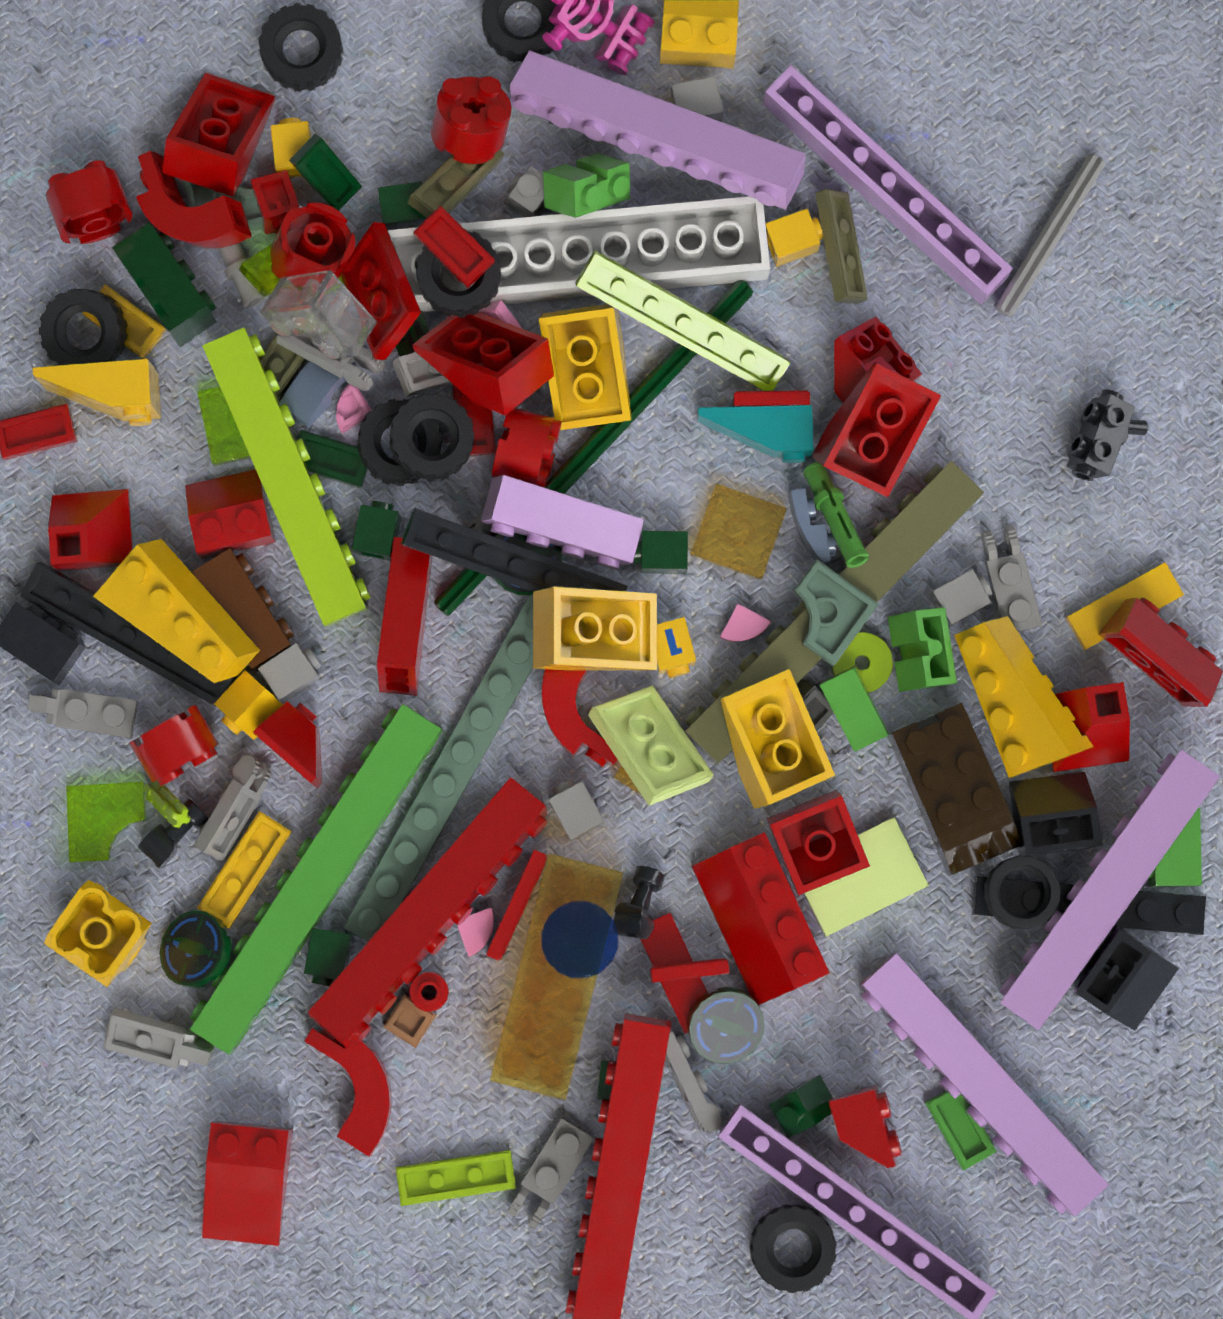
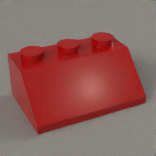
M1143 597L1140 600L1138 598L1126 599L1098 635L1183 707H1207L1213 699L1223 673L1215 665L1216 657L1201 646L1195 648L1186 640L1188 637L1186 631L1173 622L1167 624L1157 615L1160 610L1149 600Z

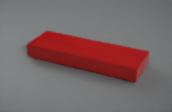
M534 849L486 953L487 956L498 961L502 960L548 860L546 854Z
M671 913L653 920L654 930H652L650 936L647 939H640L652 966L693 962ZM701 977L660 982L684 1034L688 1033L687 1020L690 1009L699 997L708 993Z

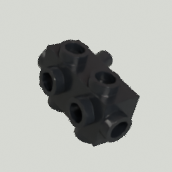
M1104 389L1100 397L1092 398L1084 408L1081 417L1082 426L1079 434L1070 445L1068 452L1069 460L1066 466L1072 469L1071 473L1075 477L1085 481H1093L1095 478L1110 476L1120 447L1127 441L1128 435L1147 434V421L1131 420L1135 407L1123 401L1124 397L1120 393Z

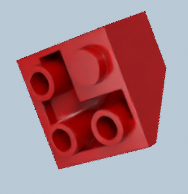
M877 316L834 340V392L843 403L874 362L912 381L917 380L922 375L915 366L913 358L904 352L892 337L890 329L881 323Z
M121 489L52 495L48 523L51 566L58 571L119 566L133 550L129 490Z
M1124 682L1086 687L1055 694L1063 707L1067 706L1075 717L1073 723L1082 736L1086 735L1094 747L1053 762V772L1129 761L1130 717Z
M876 1085L830 1099L829 1104L839 1140L886 1168L896 1167V1157L901 1155L902 1150L896 1129L889 1131L885 1118L891 1117L886 1092L878 1093Z

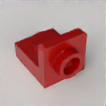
M284 170L251 179V188L262 217L264 233L266 235L277 234L285 215L294 207L296 209L300 208L288 172Z

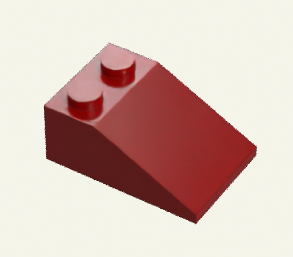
M205 72L166 137L162 173L233 197L247 173L275 103L276 96Z
M480 312L475 315H465L463 318L451 315V317L446 318L413 344V349L418 355L474 403L504 416L554 376L548 338Z
M874 362L829 421L811 457L822 466L888 497L942 395Z
M225 1121L211 1122L206 1160L202 1238L280 1246L293 1134L292 1128Z

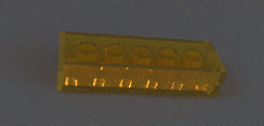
M548 853L490 1081L566 1100L624 872Z

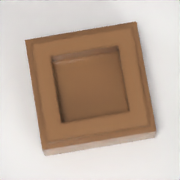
M404 994L383 1027L416 1048L437 1015L433 1012L418 1009L412 1003L411 998Z

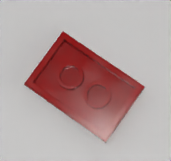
M373 222L355 247L341 277L374 359L386 360L420 315L421 310L385 223Z

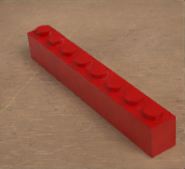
M510 777L307 1012L311 1019L345 1048H348L352 1042L356 1045L359 1044L371 1029L369 1022L378 1012L383 1015L397 999L394 993L403 983L409 985L422 970V966L419 964L429 953L435 955L443 947L448 939L445 934L455 923L459 926L467 919L473 910L470 905L477 896L481 894L484 897L491 891L498 881L495 875L504 865L510 867L515 863L523 851L520 846L529 836L535 838L544 829L548 822L545 819L548 815L546 805Z
M625 1013L623 1024L615 1022L611 1046L619 1047L616 1062H608L605 1084L612 1085L610 1100L602 1099L598 1120L599 1123H605L603 1138L595 1137L592 1161L599 1162L597 1176L589 1175L585 1199L592 1200L590 1215L582 1213L578 1237L586 1238L583 1253H575L572 1275L579 1276L577 1291L569 1290L565 1311L567 1314H573L572 1319H620L671 1029V1021Z

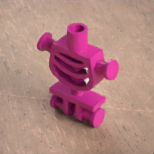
M551 0L556 6L549 17V21L555 27L550 33L545 32L542 38L552 49L560 51L563 47L561 43L565 38L572 42H584L602 32L607 37L595 58L600 62L609 60L607 65L610 69L621 75H626L628 73L626 68L631 59H636L639 54L634 48L635 44L644 45L647 40L644 35L649 27H654L655 21L642 12H636L638 8L631 4L623 6L616 21L613 22L610 18L613 13L614 0ZM578 14V16L580 17L574 23L570 24L568 21H570ZM634 16L636 20L633 26L629 25V23ZM587 23L593 25L591 29L586 33H580L578 31ZM622 36L629 39L627 43L621 39ZM614 50L618 51L613 60L610 59Z

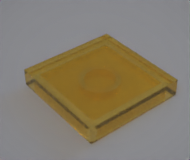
M716 483L690 556L762 581L787 508Z

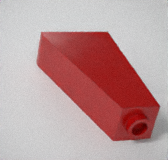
M394 537L377 657L379 692L417 696L433 556L401 544L403 538Z

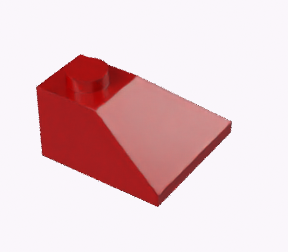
M287 701L261 723L253 733L318 789L323 783L320 729L313 724L317 716L301 702L294 707Z

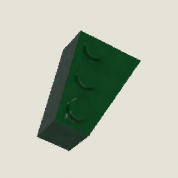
M149 222L114 245L112 249L173 339L181 347L217 323L212 314V311L217 309V307L205 290L198 292L191 281L196 277L185 260L182 259L177 262L170 251L175 246L170 238L160 230L156 232Z

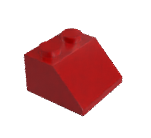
M256 469L185 485L189 522L196 553L201 559L218 556L229 548L236 552L276 543L264 487Z
M837 789L766 818L798 895L870 867L843 797Z

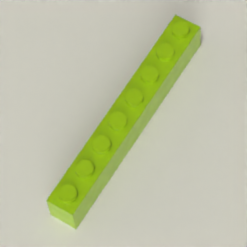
M243 327L202 345L323 625L329 627L368 610L365 601L371 599L370 593L363 578L356 580L350 566L356 564L348 543L343 545L339 543L335 531L341 529L333 509L325 510L320 496L326 494L318 474L315 473L310 476L305 461L311 459L302 438L295 441L290 426L295 425L294 418L287 403L280 406L274 392L280 390V386L272 369L265 371L259 357L265 355V352L257 334L250 336Z

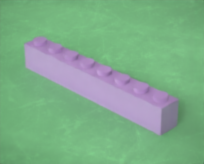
M530 50L510 84L512 107L517 108L523 114L536 115L547 119L558 127H568L584 133L592 140H602L618 146L624 152L645 156L661 166H671L687 172L695 179H705L723 186L730 192H740L756 198L767 206H777L786 210L804 175L805 153Z
M792 65L765 91L763 105L980 305L1008 278L1013 268Z
M1182 749L1177 756L1171 753L1167 755L1156 771L1162 775L1154 788L1148 784L1145 786L1134 802L1140 808L1131 820L1126 816L1122 818L1111 834L1117 838L1109 851L1103 847L1099 850L1089 865L1095 871L1086 883L1081 879L1077 881L1066 897L1072 901L1064 914L1058 910L1054 913L1044 928L1050 934L1041 946L1036 942L1032 944L1021 960L1027 966L1019 977L1012 973L999 992L1004 995L1000 1003L1038 1031L1219 780L1220 776Z
M893 953L859 984L865 991L860 995L861 998L874 1012L880 1009L885 1012L891 1019L887 1023L890 1030L901 1041L908 1038L917 1047V1050L913 1052L914 1056L926 1069L930 1070L934 1066L944 1077L939 1083L954 1099L960 1094L970 1104V1107L966 1110L968 1115L981 1128L987 1124L996 1134L992 1141L1007 1157L1014 1153L1023 1163L1018 1168L1020 1172L1034 1186L1040 1182L1046 1188L1049 1194L1045 1199L1060 1215L1067 1211L1068 1214L1075 1217L1109 1185L897 953Z
M738 1104L717 1133L721 1140L967 1319H978L997 1291L742 1105Z

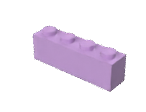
M501 475L492 478L481 522L492 525L491 531L496 534L513 537L515 532L527 536L526 542L529 544L548 548L550 543L562 547L561 553L564 555L583 559L584 554L597 558L596 564L600 566L618 569L619 565L633 563L644 519Z

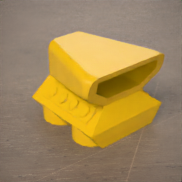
M88 879L79 888L48 932L44 944L108 987L120 972H125L138 955L147 941L145 935L152 922L109 894L98 882L94 883Z

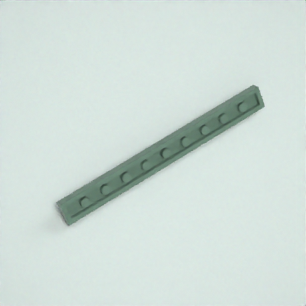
M529 595L343 927L367 942L404 901L533 670L532 595Z

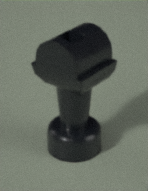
M190 798L183 803L189 809L188 815L191 817L188 824L183 823L180 828H175L171 824L168 827L160 824L138 845V848L155 863L158 869L164 867L174 858L177 853L178 842L193 825L200 829L209 820L205 813Z
M648 866L636 867L632 879L634 885L637 886L630 903H619L614 911L613 930L616 935L647 939L650 936L652 930H654V922L648 913L652 892H658L662 888L665 875L662 872Z

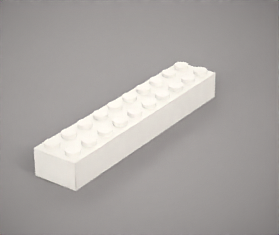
M750 196L598 210L577 218L565 214L459 223L468 232L473 233L475 231L484 240L487 239L498 255L501 269V284L498 287L496 297H493L490 302L502 300L504 304L593 296L577 287L575 282L594 250L664 289L736 283L738 280L745 282L768 280L770 272L764 206L756 198ZM416 228L388 230L420 310L422 312L436 311L423 298L416 277L418 255H421L422 247L424 246L413 234ZM442 264L440 268L442 283L453 291L467 290Z

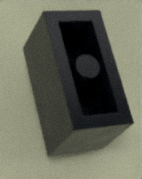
M15 602L0 624V647L60 686L85 649L76 642L80 635L62 623L57 629L47 623L45 620L49 614L29 602L26 608Z

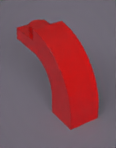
M151 150L138 156L142 168L140 170V178L143 185L149 191L136 196L147 219L161 232L193 246L208 249L232 246L252 237L241 202L222 195L203 205L188 207L179 193L175 177L162 173L164 156Z
M545 669L542 681V705L547 724L557 742L572 757H575L580 748L584 746L588 749L584 755L603 768L608 763L614 767L618 759L604 738L591 730L582 721L576 707L578 688L590 670Z
M312 1028L304 1042L345 1068L354 1085V1105L337 1137L370 1157L382 1140L391 1116L392 1091L384 1064L372 1047L364 1040L357 1045L352 1042L348 1048H345L324 1029L320 1031L317 1028Z

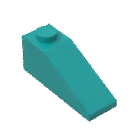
M812 405L698 408V423L773 458L782 457L783 463L805 462V457H811L813 453Z

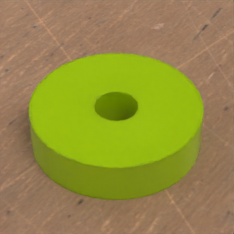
M859 632L834 667L831 666L832 674L835 676L855 666L868 693L874 692L882 687L890 677L893 667L891 651L887 644L878 636ZM857 657H865L869 663L868 668L865 670L858 669L855 666V659Z

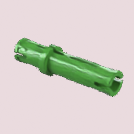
M819 462L810 464L804 469L803 476L815 496V507L818 511H822L846 561V566L849 568L861 566L869 559V554L865 550L842 502L844 499L842 491L834 486L826 467L822 466Z

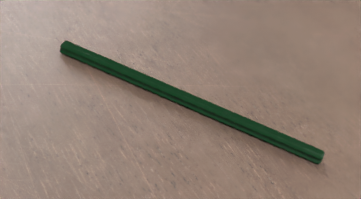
M738 280L707 313L727 323L752 297L753 289L745 281ZM678 343L629 395L631 420L601 424L547 481L545 488L565 494L697 353ZM465 568L435 599V606L444 615H451L487 575Z

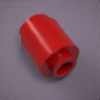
M424 971L419 973L411 982L409 993L412 1003L418 1009L432 1012L440 1009L446 1003L449 990L445 979L440 974L433 971ZM432 985L436 988L437 994L433 999L428 1000L422 996L421 991L424 986Z

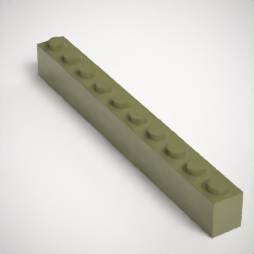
M952 461L944 469L937 464L923 479L927 486L918 495L911 491L897 505L901 512L892 521L885 517L870 534L875 539L865 548L869 554V559L861 566L855 568L846 567L839 574L842 578L878 602L983 495L984 491ZM803 601L791 613L796 619L786 629L780 624L765 639V642L769 645L760 656L752 652L738 667L743 673L733 683L726 679L711 694L716 700L706 710L699 706L686 719L685 723L689 726L685 731L686 735L716 766L733 750L720 699L790 669L797 685L821 660L819 656L802 645L808 633L809 616Z

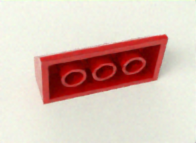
M765 832L691 866L746 988L757 1005L830 974Z

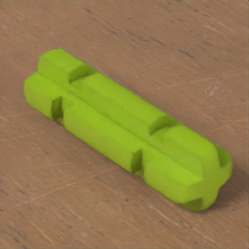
M157 780L151 784L146 783L144 785L145 798L153 804L156 810L173 827L180 828L183 823L188 824L190 822L189 809L165 785L160 786Z

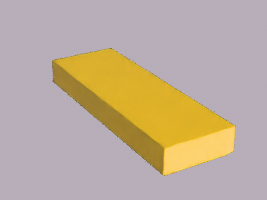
M1164 562L1067 616L1065 619L1085 651L1104 640L1098 633L1126 599L1138 598L1140 600L1143 597L1160 609L1182 597L1184 593L1168 565Z
M259 811L197 906V909L215 915L224 922L228 929H231L289 839L292 831Z

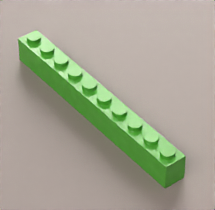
M404 704L401 705L398 711L392 708L381 724V728L385 730L377 743L371 740L360 756V760L364 764L356 775L350 772L339 788V792L343 796L335 807L329 804L318 821L322 828L314 839L308 837L300 847L296 856L301 858L296 868L293 872L287 869L279 879L275 887L280 891L272 904L266 901L254 918L258 926L251 936L243 935L233 950V954L237 958L229 969L225 967L222 974L212 982L211 986L216 988L209 1001L207 1002L202 999L191 1014L190 1019L195 1022L190 1030L226 1054L231 1055L235 1052L310 937L312 928H316L443 733L441 728Z

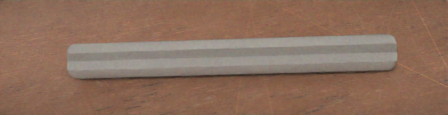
M1089 154L1084 160L996 304V310L1007 317H1012L1103 170L1105 162L1101 158Z

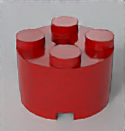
M472 76L448 78L443 82L437 96L431 125V138L437 149L442 153L445 149L454 155L453 160L465 164L485 163L495 157V153L500 148L502 149L512 112L510 99L501 89V83L491 76L483 78Z
M92 161L85 165L84 169L70 174L58 173L48 179L49 189L46 192V200L59 236L65 243L71 244L69 238H79L81 244H90L107 239L121 231L119 224L125 218L128 224L132 220L133 214L119 176L114 169L106 166L105 161Z
M317 202L308 203L307 206L297 209L296 207L291 209L285 215L271 245L270 257L273 274L297 289L310 291L315 294H322L327 288L334 285L341 277L355 248L354 232L351 234L350 229L346 225L347 219L344 215L329 205Z
M514 408L505 417L503 427L507 429H504L502 438H499L492 476L494 478L505 475L545 488L548 475L551 474L555 460L553 450L555 443L559 439L562 421L554 417Z
M196 704L187 709L191 716L187 717L184 711L142 734L140 737L144 743L141 744L139 738L129 742L152 783L157 780L159 785L163 786L185 773L181 767L182 765L191 761L193 766L196 767L218 754L214 747L219 745Z

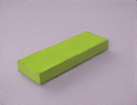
M511 1149L395 1167L401 1206L516 1189Z

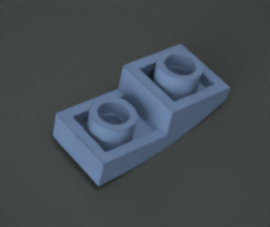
M309 361L290 385L279 404L281 406L287 403L294 420L308 428L332 405L331 395L346 380L344 377L340 378Z
M806 488L790 490L788 495L789 504L799 536L815 561L816 559L828 567L831 562L830 556H836L835 538L832 533L827 534L826 524L810 525V521L816 520L814 499L807 498Z

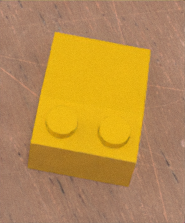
M664 0L660 64L734 69L739 0Z
M609 304L543 313L539 317L541 336L548 338L554 371V376L549 380L554 418L562 421L561 430L630 421L631 409L619 310Z
M148 359L33 367V376L47 391L119 420L129 421L131 426H146L152 424V419H161L159 374Z
M551 587L533 592V669L657 670V593Z
M790 669L720 699L738 773L754 809L773 804L835 776Z

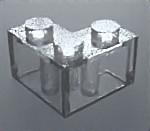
M331 270L281 278L260 310V313L270 322L271 328L283 337L308 334L318 344L319 350L331 359L357 356L377 323Z

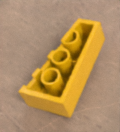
M162 539L137 544L93 596L213 683L238 676L260 651Z
M1008 616L983 622L954 635L1009 778L1094 747L1086 735L1082 736L1073 723L1075 717L1067 706L1063 707L1051 690L1054 687L1046 674L1042 675L1032 661L1034 655Z

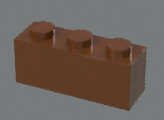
M229 548L191 572L260 649L257 655L248 663L255 673L259 671V667L292 646L289 639L295 635L283 617L278 620L274 618L269 610V607L274 605V602L263 585L256 588L252 583L249 575L253 574L254 570L243 553L236 557Z

